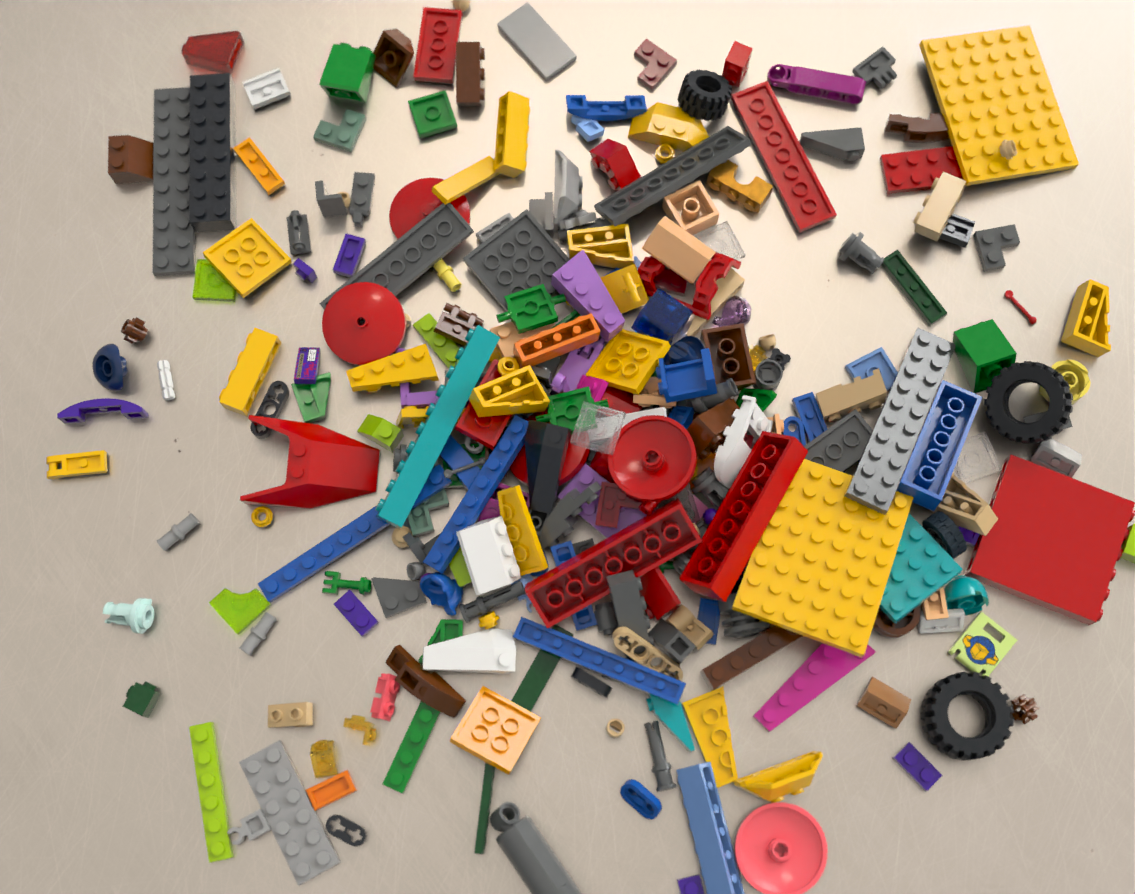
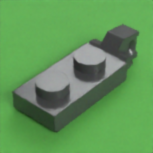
M354 172L349 209L350 215H353L355 227H363L364 216H368L371 213L375 184L374 173Z

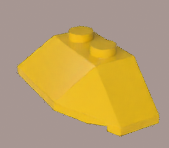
M660 102L649 107L647 112L632 119L627 138L659 146L668 144L673 149L682 152L709 137L701 120L689 116L688 113H684L680 107Z
M822 751L808 752L733 780L735 786L762 800H767L771 803L779 802L784 799V795L789 793L791 795L804 792L803 788L811 785L823 757Z

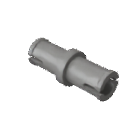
M190 513L179 524L171 526V530L158 539L157 543L166 551L179 539L183 540L186 537L185 534L199 525L200 522Z
M265 612L255 628L252 627L250 629L251 633L239 648L251 656L261 640L266 639V633L277 619L268 612Z

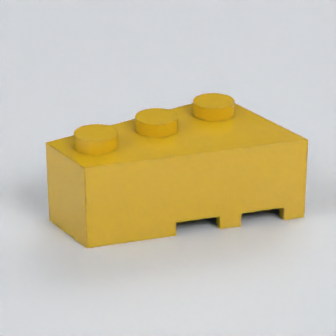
M1091 279L1077 287L1061 342L1096 357L1111 351V344H1108L1110 325H1108L1107 315L1110 312L1109 287Z

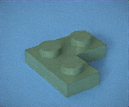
M346 109L339 126L320 120L313 138L315 141L352 152L366 116Z
M445 488L410 511L408 519L414 537L434 531L429 511L450 505Z

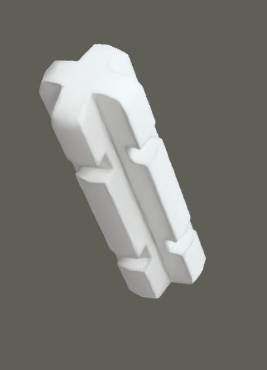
M167 360L158 361L157 368L159 370L162 397L165 401L173 400L175 393L171 372L169 371V362Z

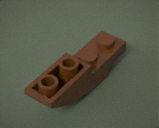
M930 113L928 119L902 116L901 114H889L885 124L884 132L903 134L904 142L928 143L950 139L945 118L940 113Z
M401 645L393 648L385 663L397 674L395 680L425 704L455 718L466 700L436 671L429 673L427 670H422V665Z

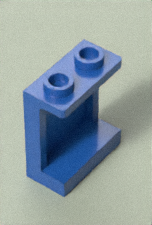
M709 348L701 349V359L665 365L663 358H659V367H656L658 380L661 379L662 382L658 383L660 395L665 396L666 403L717 394Z

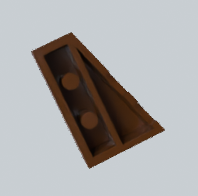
M456 42L457 106H481V102L485 101V88H482V80H485V68H482V61L485 60V48H482L480 42Z

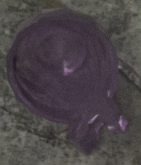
M733 296L725 303L722 317L715 316L712 323L719 327L744 323V326H746L751 319V305L746 298Z

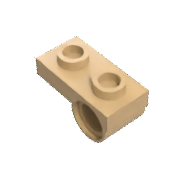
M682 604L666 619V622L681 631L698 650L714 635L712 630L695 618L693 613Z
M311 702L268 705V728L313 726V703Z

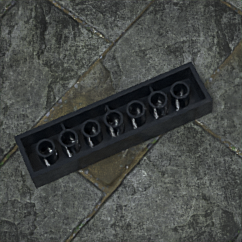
M230 73L190 75L189 223L195 232L236 229V153L233 149L236 146L235 83Z

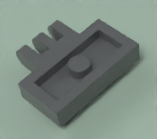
M882 46L855 66L852 73L856 77L864 79L866 81L865 86L873 81L882 89L885 87V83L889 84L891 79L897 78L896 72L891 68L896 59Z

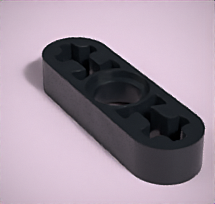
M275 381L270 385L255 416L278 419L290 394L289 388L283 381ZM282 387L283 394L279 393L277 396L275 389ZM268 405L276 407L275 412L271 415L265 414V408ZM251 423V432L259 439L267 438L272 432V429L265 427V431L261 430L259 432L256 427H261L262 425Z

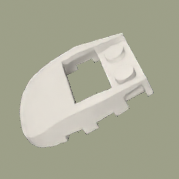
M743 395L741 408L734 411L732 417L735 419L731 427L726 426L723 433L726 436L724 445H719L715 456V476L726 488H731L751 452L750 447L743 440L747 429L754 437L753 444L757 442L762 431L771 432L773 421L765 416L756 404L755 397Z

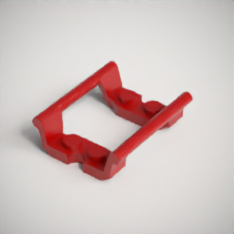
M715 252L711 258L712 260L707 263L696 282L692 305L657 291L653 279L664 270L665 265L653 256L644 258L638 268V273L648 297L709 320L711 317L710 302L719 289L716 281L720 278H725L731 267L739 269L741 261Z

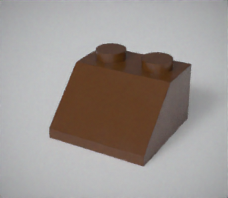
M131 135L108 136V174L115 184L153 181V142Z

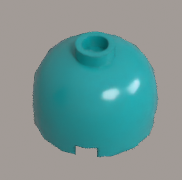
M960 575L950 581L944 588L947 609L963 608L965 616L982 611L984 604L986 606L989 604L987 591L977 579Z

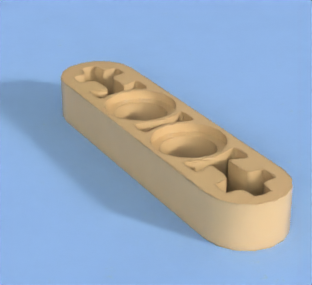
M619 627L614 630L612 638L619 650L642 666L679 681L682 680L683 672L677 662L629 628ZM620 636H622V637L627 636V639H628V641L630 642V645H629L628 642L625 641L624 639L619 640V637H620ZM637 646L645 647L643 653H634V649ZM659 657L662 659L659 665L653 666L650 664L653 658ZM666 666H667V669H668L669 671H671V672H675V671H676V674H675V675H673V674H670V675H669V674H668V671L665 669Z

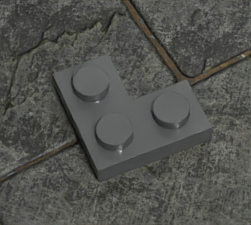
M1015 224L975 231L973 234L984 272L1004 268L1006 263L1001 249L1020 244Z

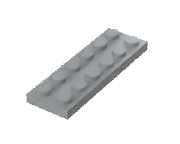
M279 740L240 761L242 770L298 886L339 864L340 860L316 811L313 809L308 794L282 741Z

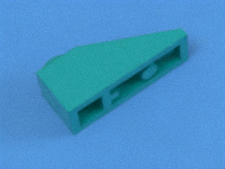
M648 693L649 698H646L649 712H654L655 717L688 752L694 751L695 747L680 701L676 705Z

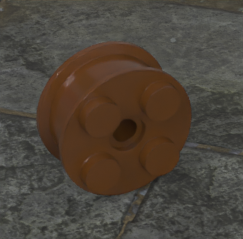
M920 605L896 624L879 607L873 628L885 637H901L912 631L918 624L921 616Z

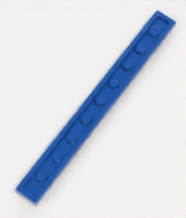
M440 464L431 470L412 509L452 484L450 479L444 477V469ZM375 506L257 584L268 602L271 603L390 524L376 517L378 511L375 510Z

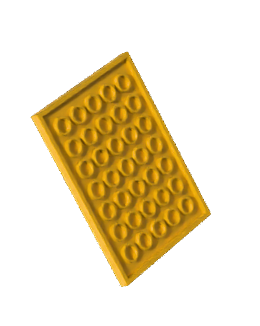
M1030 25L921 40L919 46L941 113L948 126V134L963 179L966 181V186L1074 169L1079 165ZM1006 139L1008 141L1013 140L1017 148V155L1013 156L1011 160L1002 157L1000 153V145Z
M804 459L750 557L732 609L863 657L914 497L896 491L886 515L881 514L845 497L853 477L852 475Z

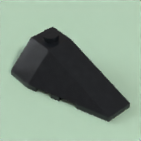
M529 419L524 442L530 509L551 514L572 429Z

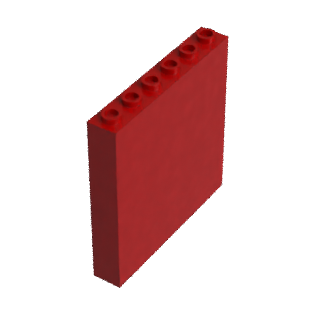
M1011 454L1004 460L989 503L998 520L986 536L979 535L964 576L977 579L981 583L1084 624H1094L1100 621L1103 615L1101 607L1103 601H1106L1109 596V583L1116 575L1114 567L1116 561L1120 560L1123 550L1120 548L1122 542L1128 537V524L1135 516V510H1133L1135 502Z

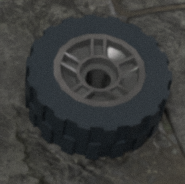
M937 511L923 520L922 527L953 559L967 550L963 534L948 515Z

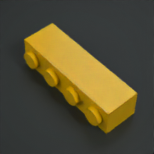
M508 91L499 98L494 172L515 178L524 172L527 166L525 159L528 148L527 133L529 131L530 98Z
M254 328L253 332L249 333L246 339V347L238 355L236 368L229 374V382L226 389H222L219 402L224 408L246 417L248 416L281 345L278 336L258 328Z

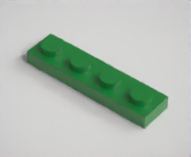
M422 701L420 702L382 785L404 794L441 712Z

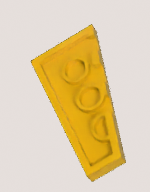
M520 485L497 492L500 516L503 517L521 576L547 569L548 565Z
M720 687L683 702L682 706L705 762H711L717 788L738 779L724 688Z

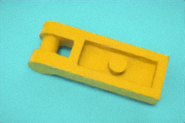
M101 450L46 457V464L49 465L47 479L54 480L62 477L107 473V452ZM62 463V469H58V464Z

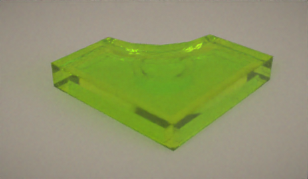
M197 259L193 299L235 302L236 290L207 259Z
M224 588L209 602L238 635L271 606V603L256 588L244 594L232 593L227 588Z

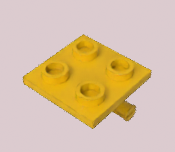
M635 264L600 277L621 314L650 303Z

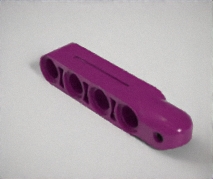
M784 64L773 65L767 73V80L770 85L785 88L793 93L851 104H859L863 101L866 81L859 77Z

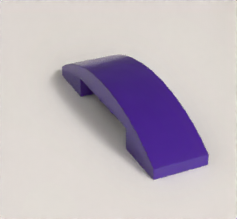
M101 398L69 406L59 412L57 418L64 424L86 422V414L121 412L127 419L148 418V413L139 405L129 401Z

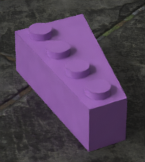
M581 250L552 274L551 285L560 294H564L566 301L581 316L593 314L601 331L600 336L606 342H609L623 329L625 319L584 250Z

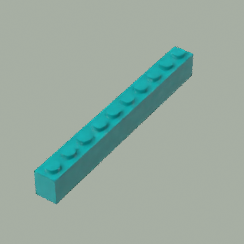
M479 325L474 329H469L464 338L467 341L465 347H460L456 353L455 358L458 360L455 366L451 365L446 372L445 377L448 379L445 385L441 384L435 394L438 397L435 404L431 403L425 413L428 415L425 423L421 422L415 432L418 434L415 442L411 441L405 451L408 453L405 461L401 460L395 470L398 472L395 480L391 479L385 489L388 492L385 500L381 498L375 508L378 511L376 517L397 528H402L473 388L500 339L499 336Z

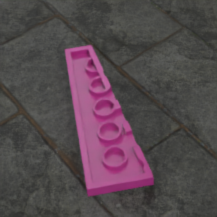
M822 643L753 717L768 732L772 731L871 657L876 651L867 644L864 656L859 657Z

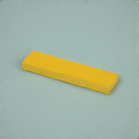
M489 155L433 186L432 192L446 205L500 173L494 172V159Z

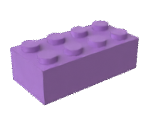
M585 463L558 495V498L561 500L575 488L582 493L596 481L600 486L601 482L607 481ZM599 497L589 505L587 502L581 506L584 510L578 514L605 538L647 516V514L645 515L640 510L620 507L617 529L596 526Z

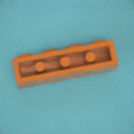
M590 313L585 316H579L570 322L561 323L547 331H541L529 338L520 339L514 343L513 354L520 369L528 365L535 366L598 341L601 331L593 314Z

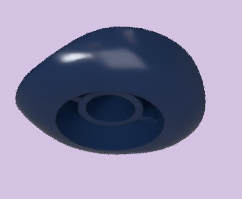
M694 336L681 338L671 346L664 356V364L670 365L701 359V349H705L703 343Z
M107 344L101 347L95 354L92 363L96 380L101 386L110 391L122 390L123 377L128 372L126 368L127 361L124 357L120 356L119 349L115 344Z

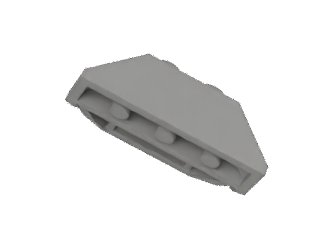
M555 149L554 232H558V229H560L559 222L575 216L578 206H582L583 194H579V188H583V176H579V167L560 149Z

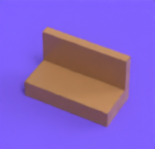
M872 676L857 706L897 729L907 715L911 699Z

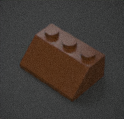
M744 323L703 329L700 341L705 349L709 348L716 384L726 382V380L732 378L738 391L756 384Z

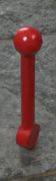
M1007 290L1004 293V297L1010 299L1029 319L1028 322L1030 324L1037 322L1036 317L1031 316L1013 297L1011 290Z

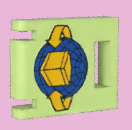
M979 612L949 649L948 653L953 655L958 649L960 652L954 659L971 672L980 673L983 669L984 673L981 676H989L1016 643L1017 639L983 612ZM986 624L1003 636L999 642L983 630Z

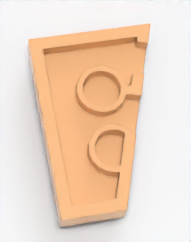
M511 321L491 328L490 332L500 337L496 346L502 358H515L513 354L514 343L520 339L534 336L541 331H547L555 326V323L518 334L515 324Z

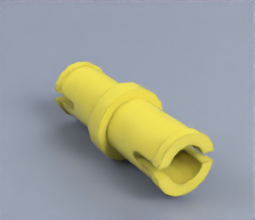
M440 259L433 265L438 273L437 276L446 283L451 292H456L461 288L462 283L453 274L451 266H447L443 259Z

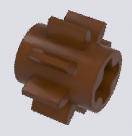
M137 317L132 318V320L127 319L121 328V333L125 335L124 340L132 344L137 341L142 342L148 332V328L144 326L145 321Z
M1023 694L1010 701L1013 704L1014 712L1012 715L1014 720H1019L1026 724L1038 717L1035 712L1040 707L1037 706L1034 698H1026V695Z

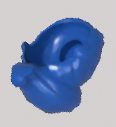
M438 572L426 573L421 576L420 588L430 599L431 605L444 606V610L448 615H456L455 609L463 598V587H459L456 579L451 580L448 576Z

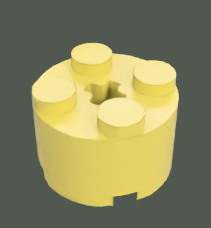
M1067 359L1065 361H1058L1051 366L1068 382L1070 392L1073 394L1072 405L1088 392L1091 382L1088 377V371L1083 364ZM1040 386V394L1050 403L1048 393Z

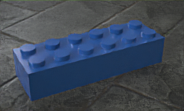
M942 380L898 485L897 492L914 497L912 502L935 511L943 499L983 398L982 396Z

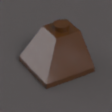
M397 28L383 30L373 51L376 57L373 69L395 87H399L414 55L412 42Z

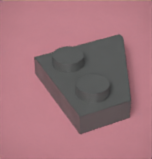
M371 578L385 618L427 603L419 581Z

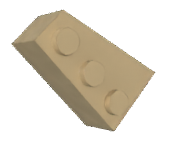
M943 172L940 178L936 177L931 187L933 189L931 196L927 194L922 204L924 206L922 213L918 212L913 221L916 224L914 232L938 241L948 223L949 217L952 216L956 204L962 198L966 181L946 172Z
M879 368L873 370L874 375L861 379L858 376L853 378L854 382L845 385L838 384L816 393L815 399L824 421H829V423L836 422L841 419V416L847 415L855 409L860 414L863 409L870 408V410L880 408L885 402L887 390Z
M952 473L942 501L935 511L931 510L933 514L937 511L943 512L957 526L984 536L988 534L998 520L989 504L966 486L962 480L958 479L954 473Z

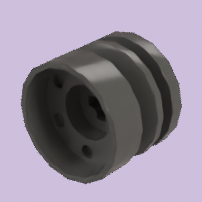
M737 593L729 594L726 602L717 600L719 613L730 615L731 617L722 621V626H733L723 631L724 637H749L770 628L768 622H759L760 619L732 609Z

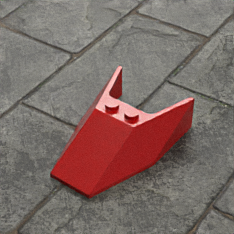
M249 415L248 419L254 425H263L287 435L290 443L285 483L281 486L240 496L241 502L247 505L313 509L377 492L379 449L318 424Z

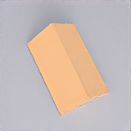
M664 217L656 225L641 248L692 285L715 254L714 250L667 217Z

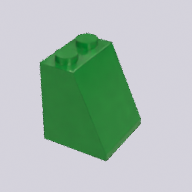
M347 43L333 44L319 85L328 96L366 103L376 58L370 48L364 46L354 48Z
M993 319L954 331L953 343L956 345L954 351L973 393L987 390V387H990L993 383L991 381L993 377L1001 373L1000 370L1005 367L1008 368L1011 364L1015 363L1017 353Z

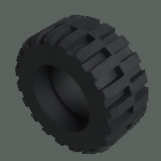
M1016 362L1008 368H1003L998 376L993 377L991 380L993 382L992 385L987 387L986 390L988 396L987 399H984V405L987 406V411L985 412L987 418L991 420L990 424L992 427L997 429L1003 437L1014 442L1026 444L1040 443L1051 439L1055 434H1059L1063 426L1069 422V415L1073 411V394L1070 392L1068 382L1053 368L1039 362ZM1023 383L1039 384L1046 390L1049 396L1050 404L1047 413L1043 418L1033 423H1024L1017 420L1009 410V398L1012 391Z
M958 672L939 680L934 684V687L928 690L926 693L927 698L922 703L924 712H921V720L925 721V725L922 727L924 732H928L930 735L928 740L931 744H936L938 746L937 750L941 753H947L949 757L954 759H980L994 754L996 750L1001 749L1005 745L1004 740L1010 738L1012 732L1009 731V727L1014 726V719L1010 718V713L1014 712L1013 706H1008L1006 701L1010 698L1007 693L1002 694L1000 691L1002 687L998 683L993 684L990 677L986 675L979 676L977 672ZM959 695L973 697L981 704L984 710L985 726L982 732L975 737L960 735L950 724L948 708L952 699Z

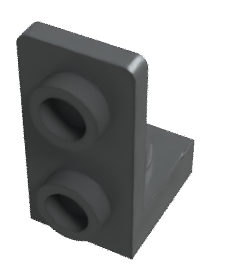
M562 355L540 363L535 367L531 366L539 382H542L546 388L551 387Z
M410 532L403 536V539L422 565L440 534L426 544H423L419 537L414 539Z

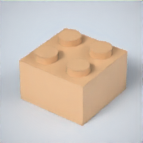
M700 180L665 196L663 199L662 208L668 219L692 236L718 223L720 213Z

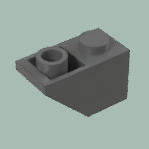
M661 619L648 633V635H652L653 641L679 665L696 647L681 631L664 619Z

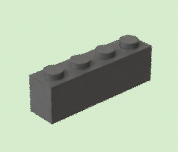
M633 570L606 576L617 627L629 628L655 647L653 637L648 635L647 629H651L649 618L644 616L643 610L647 609L643 596L640 597L639 591L643 590L640 577H635ZM620 636V640H621V639H624V640L627 641L628 644L630 645V642L628 641L627 636H625V637ZM637 646L634 649L636 654H641L645 651L644 646ZM623 652L625 659L635 662V660Z

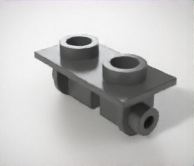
M293 210L289 217H286L290 254L311 252L307 214L301 215L299 211Z

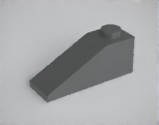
M862 127L802 132L799 139L801 146L840 160H858L862 158L865 151Z

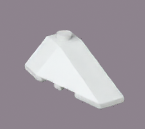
M490 628L423 647L422 670L511 674L515 672L516 647L512 630Z

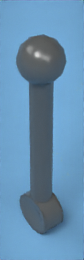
M482 457L477 462L454 470L446 469L444 477L449 479L458 472L478 465L484 466L487 460Z

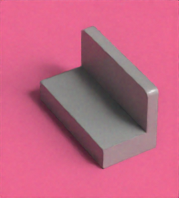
M1051 438L1040 442L1030 461L1072 478L1081 465L1082 454Z

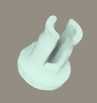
M138 598L134 604L107 602L102 613L110 615L105 620V623L110 624L113 622L118 625L130 626L131 630L138 634L144 633L152 625L154 619V609L151 605L152 599Z

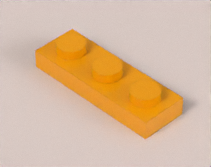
M250 137L233 148L268 195L285 185L284 180Z

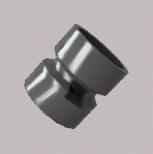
M767 359L757 365L754 372L756 384L753 385L754 389L773 391L777 389L783 375L782 367L778 362Z

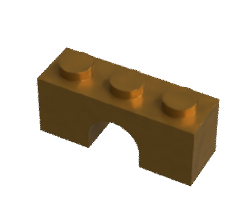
M730 160L712 168L708 174L707 184L713 190L721 191L729 199L742 203L746 209L759 213L771 195L773 185L757 176L749 184L743 185L738 183L734 178L738 165Z

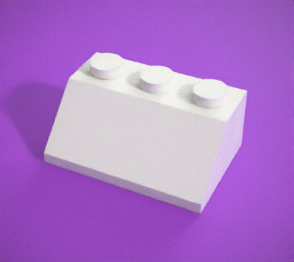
M502 516L481 520L456 532L476 595L509 585L521 578L520 569L517 565Z

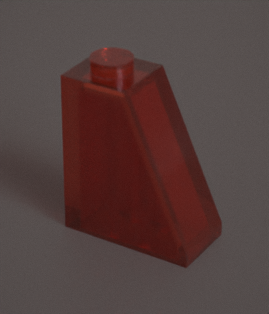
M240 31L189 36L187 42L183 44L181 52L187 64L219 73H230L231 75L244 40Z

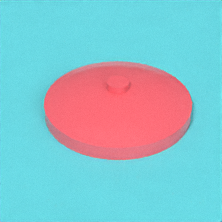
M769 803L753 810L738 828L734 844V853L739 871L753 888L763 894H803L818 882L827 862V842L821 826L806 810L790 803Z

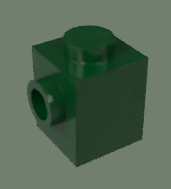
M147 681L144 684L136 682L128 689L126 693L127 699L123 707L140 716L149 718L161 693L155 691L157 686Z

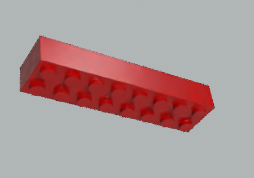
M762 431L702 537V542L698 544L679 578L693 592L726 602L808 453V450L796 437Z
M677 498L652 512L650 516L647 515L525 584V592L548 629L610 594L606 576L633 570L635 577H640L702 542V539L680 500Z

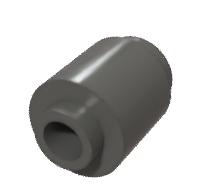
M612 602L598 604L595 606L596 611H594L599 633H604V636L612 635L614 630L618 628Z

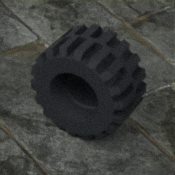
M705 69L692 70L683 79L677 102H679L678 105L682 108V111L688 113L689 116L695 117L698 120L714 121L724 115L732 94V87L723 76L718 75L716 72Z

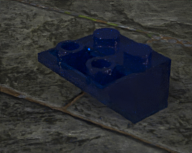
M659 288L642 308L631 328L639 334L669 341L670 346H672L693 311Z

